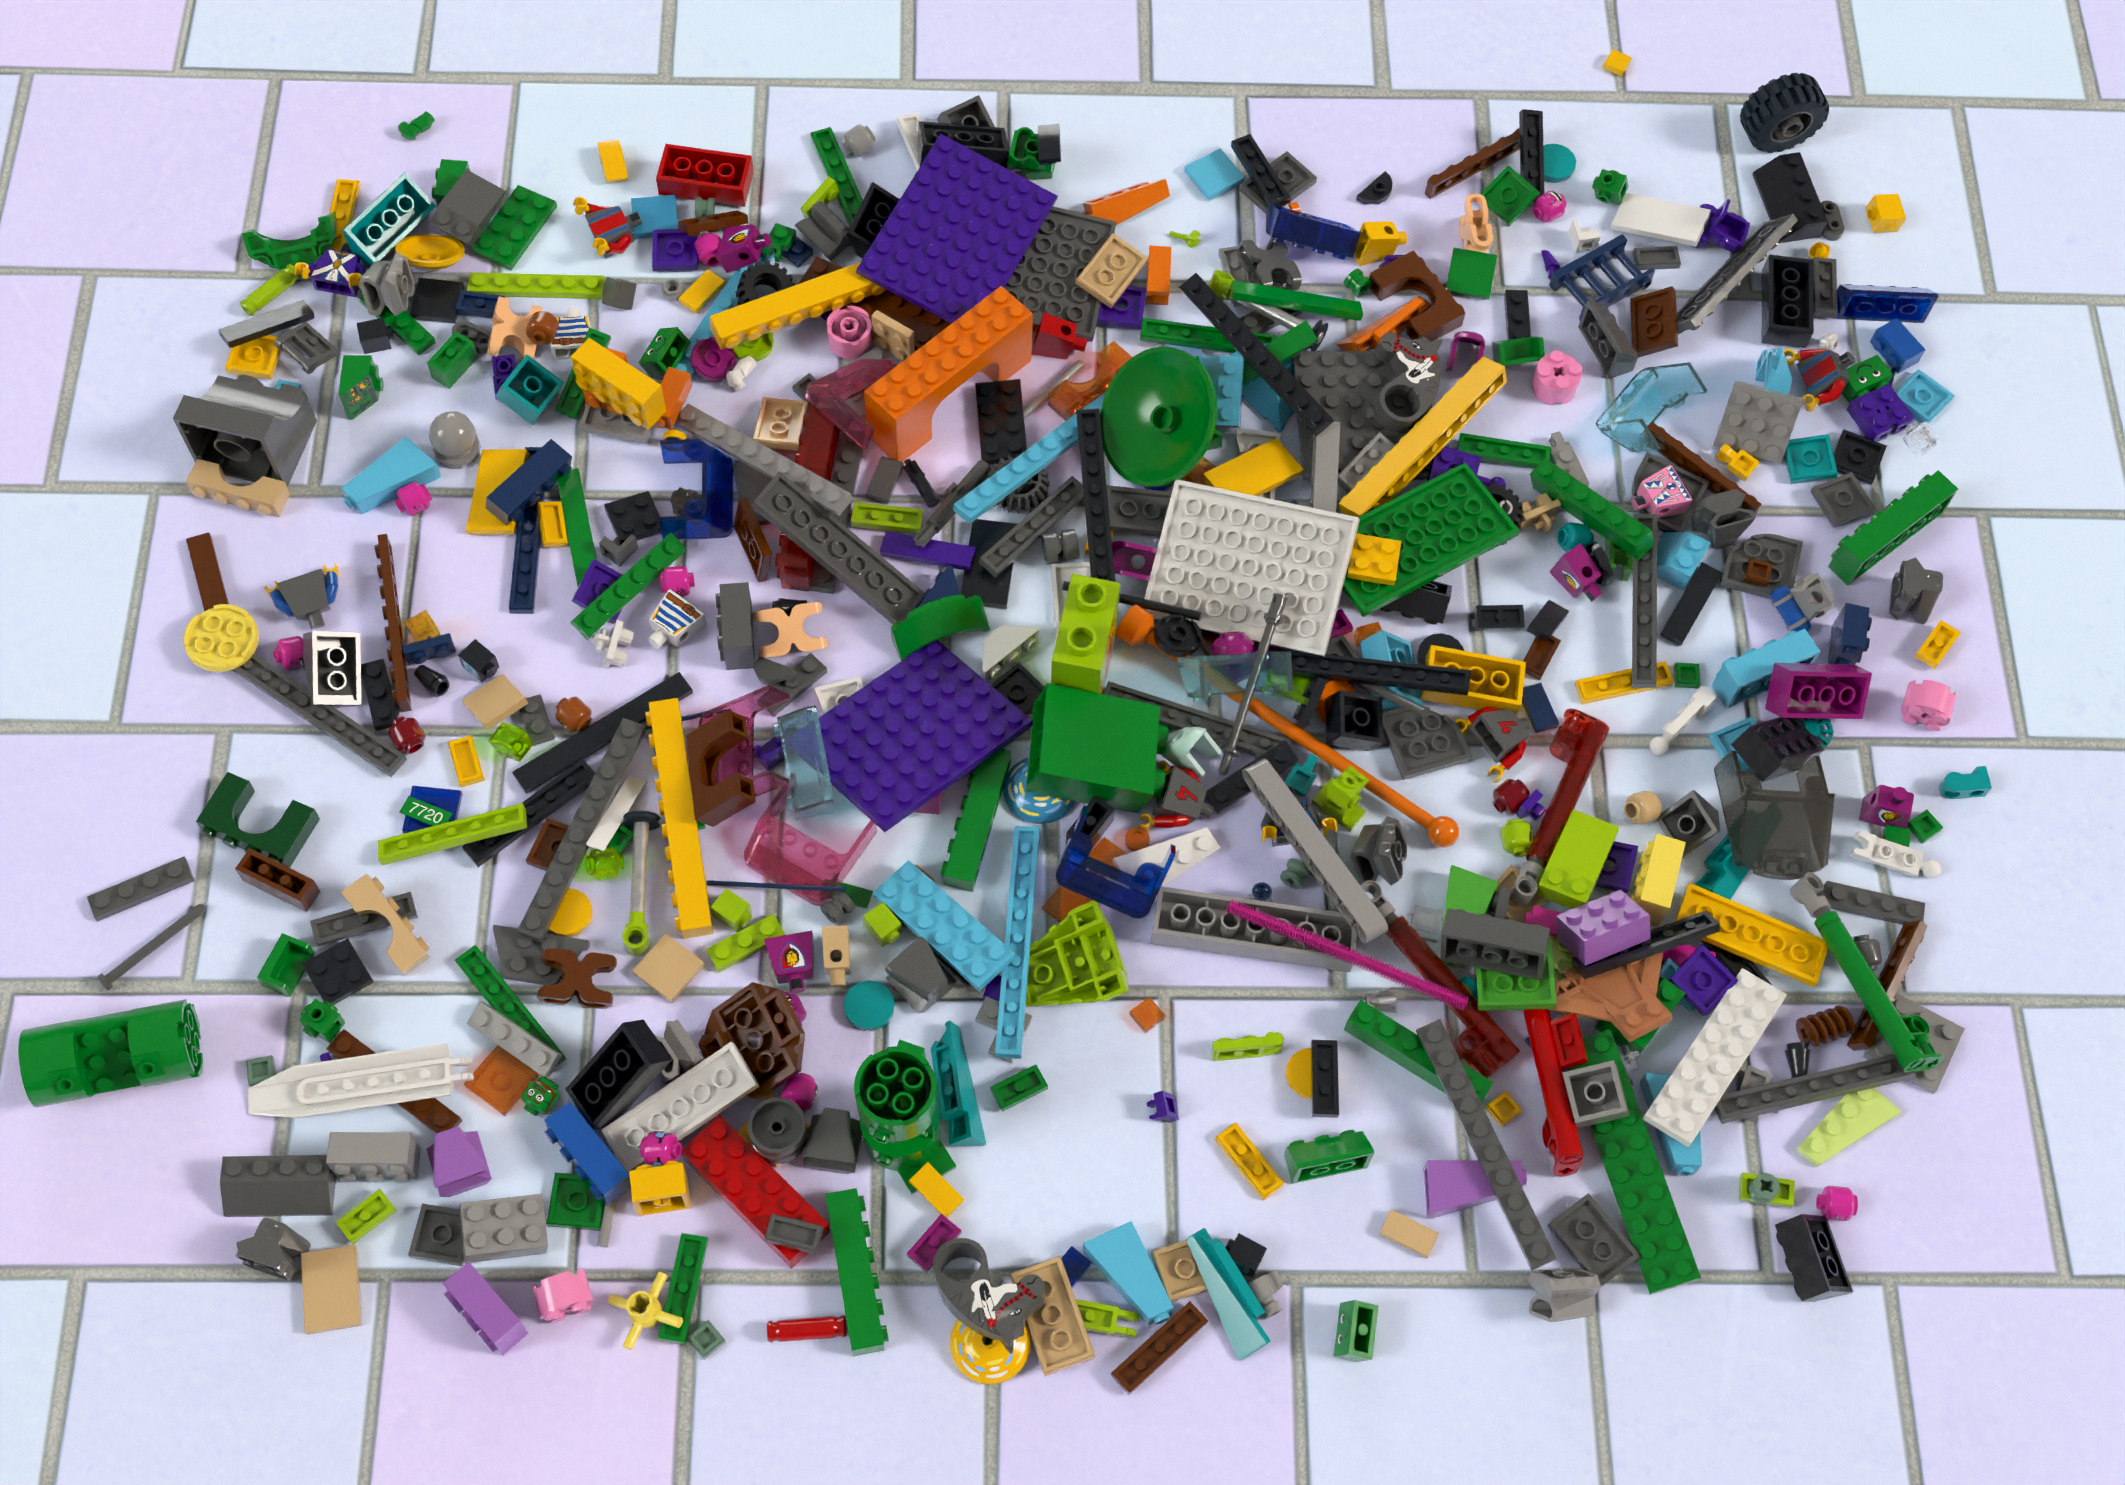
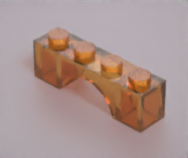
M1115 341L1111 342L1097 354L1099 373L1090 381L1083 383L1064 380L1049 392L1048 406L1065 421L1076 414V410L1083 409L1107 391L1116 373L1132 356Z

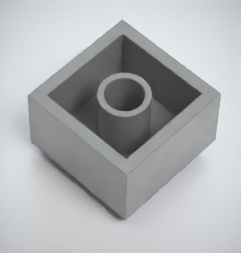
M1614 1060L1562 1072L1575 1124L1578 1128L1630 1116L1617 1065Z

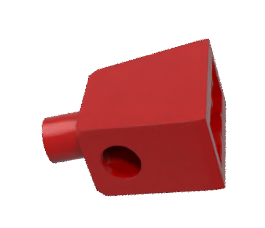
M1043 312L1035 335L1032 354L1066 360L1070 355L1071 349L1084 352L1087 339L1075 336L1077 329L1075 323Z

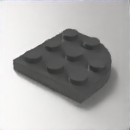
M1647 452L1634 476L1632 496L1633 498L1638 496L1637 491L1643 480L1672 465L1691 496L1692 502L1685 513L1658 518V527L1667 532H1684L1710 482ZM1646 509L1639 510L1641 514H1648Z
M1757 534L1737 543L1725 561L1720 586L1770 599L1769 595L1777 587L1787 586L1789 589L1794 588L1803 542L1775 534ZM1749 558L1773 564L1767 587L1743 581Z
M1422 706L1428 710V714L1424 718L1402 707L1383 712V734L1403 780L1471 761L1472 755L1462 732L1445 714L1442 716L1426 706Z

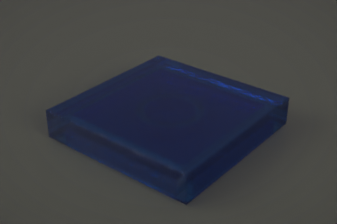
M412 785L411 797L453 813L448 822L457 820L463 795L461 790ZM405 815L402 831L405 834L432 827V825Z

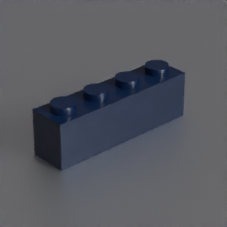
M550 439L486 497L485 508L506 526L512 520L516 522L523 515L524 509L528 506H534L544 491L549 492L559 477L564 478L571 471L572 456Z

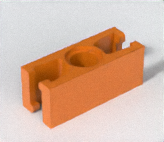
M1149 245L1146 304L1168 305L1172 247Z

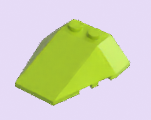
M1096 899L1072 909L1067 914L1068 916L1058 925L1054 924L1045 936L1031 944L1026 998L1027 1007L1105 1002L1128 992V974L1113 930Z

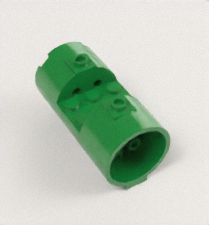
M187 999L118 1013L24 1029L19 1037L18 1056L22 1082L29 1101L34 1107L38 1108L90 1098L95 1094L136 1086L148 1087L200 1077L203 1070V1054L198 1053L200 1052L199 1039H201L200 1023L194 1004L187 1003Z
M899 1039L897 1046L887 1047V1049L874 1055H869L860 1065L854 1081V1093L865 1149L878 1165L893 1171L913 1168L925 1162L936 1150L941 1135L936 1077L926 1059L925 1048Z

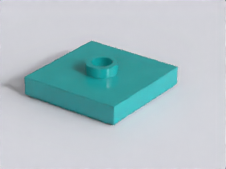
M1829 434L1789 440L1784 456L1790 484L1837 478L1838 472Z

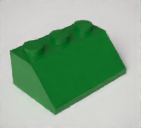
M1659 977L1656 997L1672 1013L1686 993L1666 978ZM1600 1020L1595 1029L1599 1032L1611 1029L1616 1044L1637 1059L1660 1027L1631 1042L1610 1021Z
M1346 1130L1341 1132L1340 1136L1330 1137L1329 1135H1322L1316 1137L1315 1141L1306 1143L1304 1140L1294 1141L1286 1147L1284 1156L1291 1182L1294 1184L1366 1169L1374 1155V1149L1363 1131Z

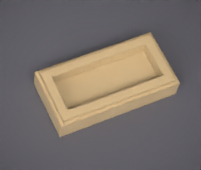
M1392 1209L1379 1235L1425 1258H1428L1439 1234Z

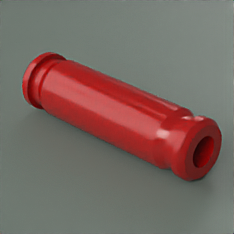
M841 1315V1317L826 1316L785 1319L776 1322L771 1320L767 1322V1339L770 1343H773V1341L788 1342L847 1336L846 1317L844 1315Z

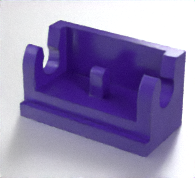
M794 720L791 721L789 727L761 747L759 745L753 748V755L767 771L771 770L795 753L788 746L787 739L802 728L798 730L796 722Z

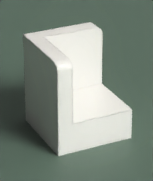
M1577 219L1572 220L1568 234L1575 253L1596 249L1601 238L1599 230L1591 231L1590 227L1580 228Z

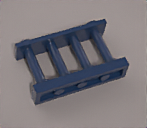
M1623 234L1553 272L1549 286L1553 291L1561 287L1566 288L1583 307L1579 320H1581L1589 300L1572 282L1577 278H1583L1599 296L1594 301L1607 306V308L1640 289L1645 290L1651 285L1655 270L1651 268L1642 273L1627 257L1624 249L1628 240ZM1613 258L1618 259L1634 278L1625 283L1607 262ZM1595 268L1601 269L1617 288L1607 292L1590 271Z

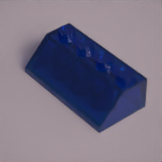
M1269 203L1266 207V233L1272 237V241L1284 244L1285 240L1290 241L1292 246L1304 249L1305 246L1313 247L1312 251L1319 254H1325V251L1333 253V257L1345 260L1346 256L1353 258L1361 232L1350 225Z
M1840 284L1837 289L1838 314L1836 319L1890 322L1898 318L1900 322L1924 323L1938 299V293L1928 288Z

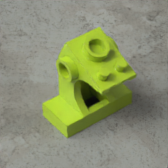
M1349 766L1337 779L1332 777L1312 799L1311 803L1315 804L1327 816L1335 818L1338 824L1351 832L1366 813L1363 808L1357 805L1361 800L1358 794L1370 780Z

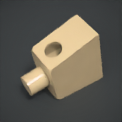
M848 926L822 927L825 975H830V987L846 986L845 974L851 973ZM841 958V961L833 962V959Z

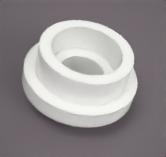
M1826 332L1820 341L1819 349L1835 351L1839 343L1837 334Z

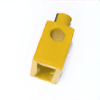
M1392 221L1363 222L1351 250L1358 265L1364 266L1382 261L1387 255H1393L1398 245L1407 243V235L1405 231L1398 232Z

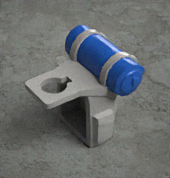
M1810 573L1801 577L1795 582L1794 588L1789 589L1787 586L1777 587L1769 595L1773 602L1771 603L1772 606L1776 607L1787 625V630H1795L1796 632L1806 629L1808 632L1812 627L1810 621L1814 617L1819 618L1825 615L1835 602L1818 573Z

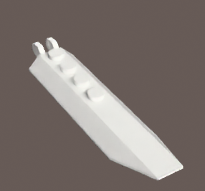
M447 1043L292 1066L248 1088L249 1115L301 1118L450 1096L454 1083L474 1080L473 1073L469 1072L453 1075V1066L459 1067L473 1064L472 1057L452 1058Z

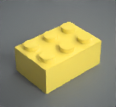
M1657 833L1652 842H1647L1645 850L1640 854L1638 865H1641L1639 873L1637 872L1635 875L1633 887H1636L1630 898L1650 915V925L1659 927L1671 907L1686 842Z

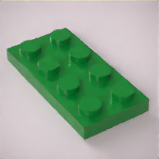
M517 185L472 247L473 254L512 271L557 208L556 201Z

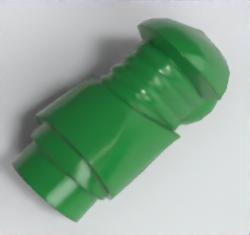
M425 111L412 120L410 124L405 121L401 122L398 126V131L401 132V136L405 139L416 140L415 137L418 134L431 129L435 119L429 112Z

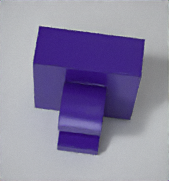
M1537 789L1534 790L1519 807L1520 809L1516 815L1522 818L1528 813L1530 818L1536 821L1546 811L1543 805L1537 803L1544 795Z
M1163 1090L1153 1093L1154 1100H1150L1146 1104L1150 1108L1156 1107L1157 1112L1154 1115H1150L1149 1118L1154 1121L1164 1120L1169 1123L1179 1120L1174 1095Z

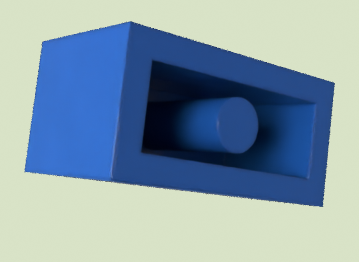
M1898 318L1876 329L1870 340L1873 348L1882 355L1890 367L1896 369L1898 374L1917 364L1926 350Z

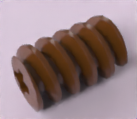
M1837 1005L1833 1009L1828 1008L1824 1012L1819 1011L1815 1015L1810 1014L1806 1018L1801 1017L1796 1021L1798 1037L1802 1043H1807L1808 1046L1809 1042L1813 1047H1818L1819 1040L1822 1044H1827L1829 1038L1832 1041H1836L1838 1035L1841 1038H1845L1847 1032L1850 1035L1856 1033L1853 1016L1842 1005Z

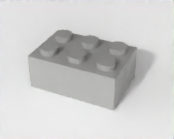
M330 1132L326 1164L336 1177L344 1182H354L356 1178L366 1179L370 1182H381L383 1179H393L395 1182H409V1179L418 1178L421 1148L411 1133Z
M543 1193L460 1204L464 1263L468 1261L473 1263L547 1253L548 1240Z

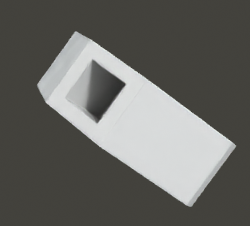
M1001 625L984 639L982 678L987 682L991 678L996 679L1006 666L1015 664L1026 650H1032L1038 643L1039 629L1036 626Z

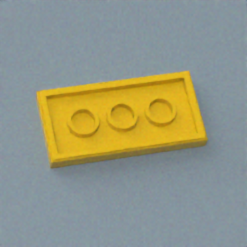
M1275 438L1203 473L1202 479L1211 487L1260 496L1301 476L1304 469L1281 442Z
M527 449L482 450L466 532L469 535H513L516 522L512 520L507 526L485 508L486 497L528 460L529 452Z

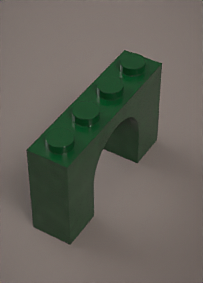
M227 772L196 820L201 829L200 832L210 839L215 837L221 839L225 845L233 849L240 847L244 849L245 853L250 848L290 868L320 820L316 810L292 800L279 822L272 829L258 834L244 832L239 829V818L255 790L250 781Z

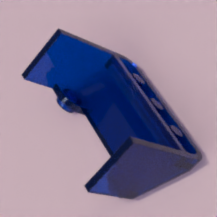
M699 439L660 440L664 464L702 463V499H693L686 502L683 506V516L659 517L662 538L664 539L670 532L677 539L728 537L733 532L734 472L732 458Z
M1083 806L1056 870L1058 884L1130 917L1140 919L1147 916L1174 860L1176 846L1170 845L1161 866L1152 862H1145L1138 867L1134 876L1089 856L1092 850V840L1088 834L1080 831L1088 813V807Z

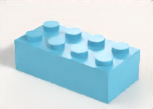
M1806 629L1798 632L1793 630L1780 640L1772 639L1759 649L1751 648L1736 659L1735 657H1730L1725 660L1711 686L1727 709L1768 691L1774 663L1813 664L1821 651Z

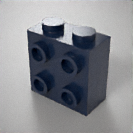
M1845 603L1832 624L1828 664L1855 665L1860 662L1862 653L1867 652L1870 644V638H1867V631L1870 630L1872 618L1869 617V607Z

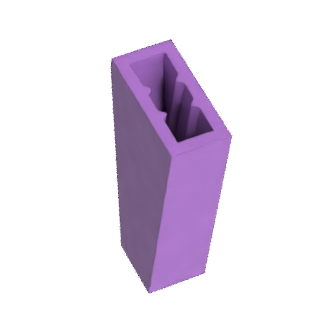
M1427 1160L1423 1168L1427 1219L1437 1218L1497 1200L1478 1160ZM1510 1161L1523 1188L1527 1183V1173L1525 1169H1522V1161Z

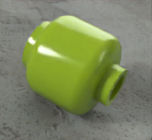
M1523 819L1509 820L1502 827V845L1507 853L1513 854L1514 857H1523L1534 847L1532 826Z

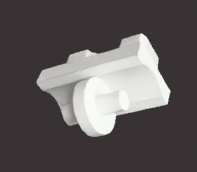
M616 620L615 626L611 629L610 636H607L608 630L601 629L600 634L592 635L591 642L596 646V652L602 653L603 648H606L601 664L603 668L608 669L610 664L623 667L626 662L628 652L616 647L617 644L629 647L634 632L622 628L624 623L622 621Z

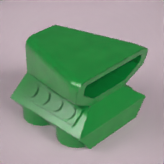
M1022 127L1014 131L1008 158V165L1011 166L1010 171L1021 177L1023 176L1027 180L1052 178L1055 163L1039 164L1038 134L1028 127Z

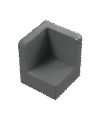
M606 277L602 303L615 308L631 310L637 284L628 280Z
M632 534L621 545L617 537L613 541L604 537L599 542L602 555L619 567L638 549L636 537Z

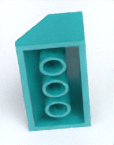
M404 172L342 231L352 253L358 255L359 260L368 269L375 261H380L436 205Z

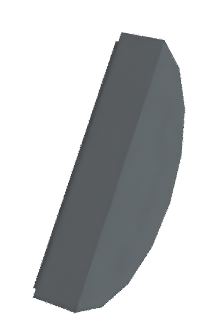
M759 657L755 662L754 671L758 680L764 685L776 686L775 683L784 680L788 682L797 675L795 669L763 657Z

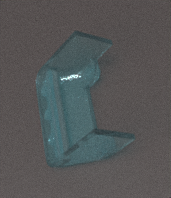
M1690 362L1648 367L1639 371L1597 419L1595 424L1601 433L1630 452L1639 453L1642 451L1658 450L1660 445L1647 426L1651 422H1655L1666 408L1682 406L1688 395L1704 394L1708 390Z
M1257 651L1235 655L1178 657V670L1187 696L1193 698V702L1208 701L1207 696L1243 693ZM1267 652L1254 692H1261V696H1275L1276 691H1293L1291 652Z
M816 705L804 707L777 717V723H773L775 738H781L791 791V795H786L789 810L794 809L795 820L834 813V797Z

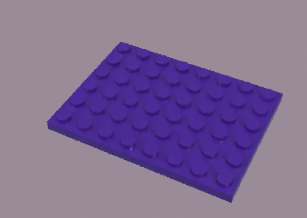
M940 134L857 267L856 274L952 324L1000 286L1006 287L1053 208L1058 196Z
M937 640L912 653L795 733L787 741L789 747L885 833L1030 729L1033 720Z

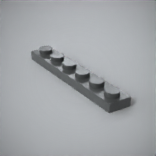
M1071 476L982 555L979 563L996 578L1033 545L1042 534L1046 533L1084 499L1083 485L1074 476Z

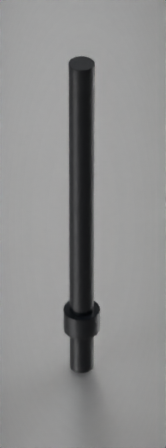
M1064 581L1062 590L1068 591L1070 582ZM1121 593L1119 595V603L1131 606L1137 604L1141 608L1170 615L1179 614L1185 616V618L1197 621L1201 619L1202 612Z

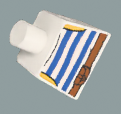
M576 307L568 308L567 316H558L556 318L559 328L554 341L550 344L554 360L571 359V356L583 344L588 329L591 328L589 317L587 315H580V309Z
M669 589L649 619L654 633L648 640L657 649L665 641H668L675 647H679L707 625L705 614Z

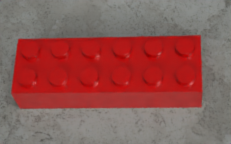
M720 1115L682 1149L683 1160L763 1241L771 1214L823 1226L824 1230L821 1241L830 1233L829 1223ZM765 1242L791 1269L808 1254V1252Z

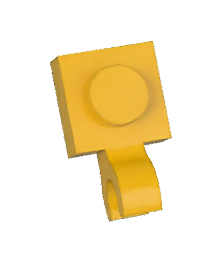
M1724 444L1715 456L1719 461L1729 463L1726 469L1744 482L1760 463L1742 449L1736 453L1727 444Z

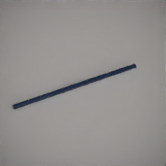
M707 880V885L846 892V887Z

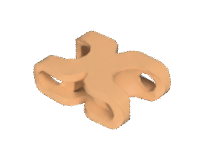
M1470 194L1466 197L1464 204L1465 215H1462L1459 221L1460 238L1464 240L1463 249L1487 253V249L1491 247L1493 242L1491 224L1488 223L1486 199L1481 194ZM1471 202H1477L1480 205V209L1473 210Z
M499 296L493 314V328L488 341L487 355L497 357L500 348L503 346H513L520 352V362L526 355L534 358L537 344L532 342L526 335V327L531 315L542 311V307L532 305L529 314L518 316L509 309V299Z
M813 602L795 605L789 617L780 608L765 609L752 613L755 621L772 622L779 631L778 638L774 643L762 646L759 649V657L786 655L790 651L792 643L795 644L798 650L803 652L828 647L829 644L826 638L809 637L803 629V623L808 616L822 611V603Z

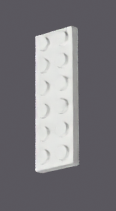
M730 1042L601 1131L617 1160L629 1173V1171L636 1170V1167L646 1164L644 1158L640 1155V1144L643 1137L647 1136L648 1133L651 1131L671 1132L680 1141L754 1091L759 1085L736 1045Z

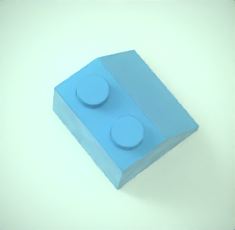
M1692 532L1663 533L1657 543V577L1684 591L1704 558L1711 542Z

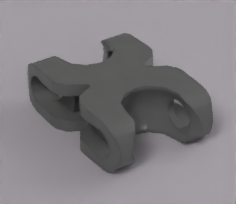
M1272 236L1266 250L1257 247L1253 240H1243L1240 242L1237 251L1238 257L1244 269L1254 273L1251 277V283L1272 287L1273 281H1277L1285 289L1299 290L1302 282L1301 273L1294 261L1285 258L1289 249L1281 236Z

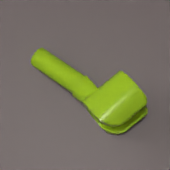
M1193 230L1189 235L1174 231L1169 233V236L1182 239L1191 248L1197 246L1201 239H1198L1201 234L1196 230Z

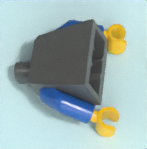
M334 563L335 567L328 570L326 565H323V570L318 569L279 583L274 581L276 585L273 589H268L267 586L264 589L276 608L288 617H296L297 620L307 618L311 630L325 626L321 613L331 610L330 604L335 601L338 590L337 563Z

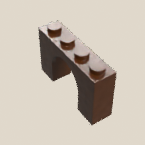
M1414 250L1370 273L1369 279L1372 283L1369 289L1379 301L1402 290H1416L1425 294L1430 299L1432 307L1408 322L1406 334L1411 340L1421 339L1423 336L1432 342L1462 326L1466 314L1464 308L1454 300L1450 291L1444 288L1437 275L1430 271L1423 258L1419 257Z
M726 710L686 735L695 820L711 827L716 826L756 802L754 783L749 778L734 773L723 781L715 783L716 768L722 756L731 748L748 739L746 718L731 710Z

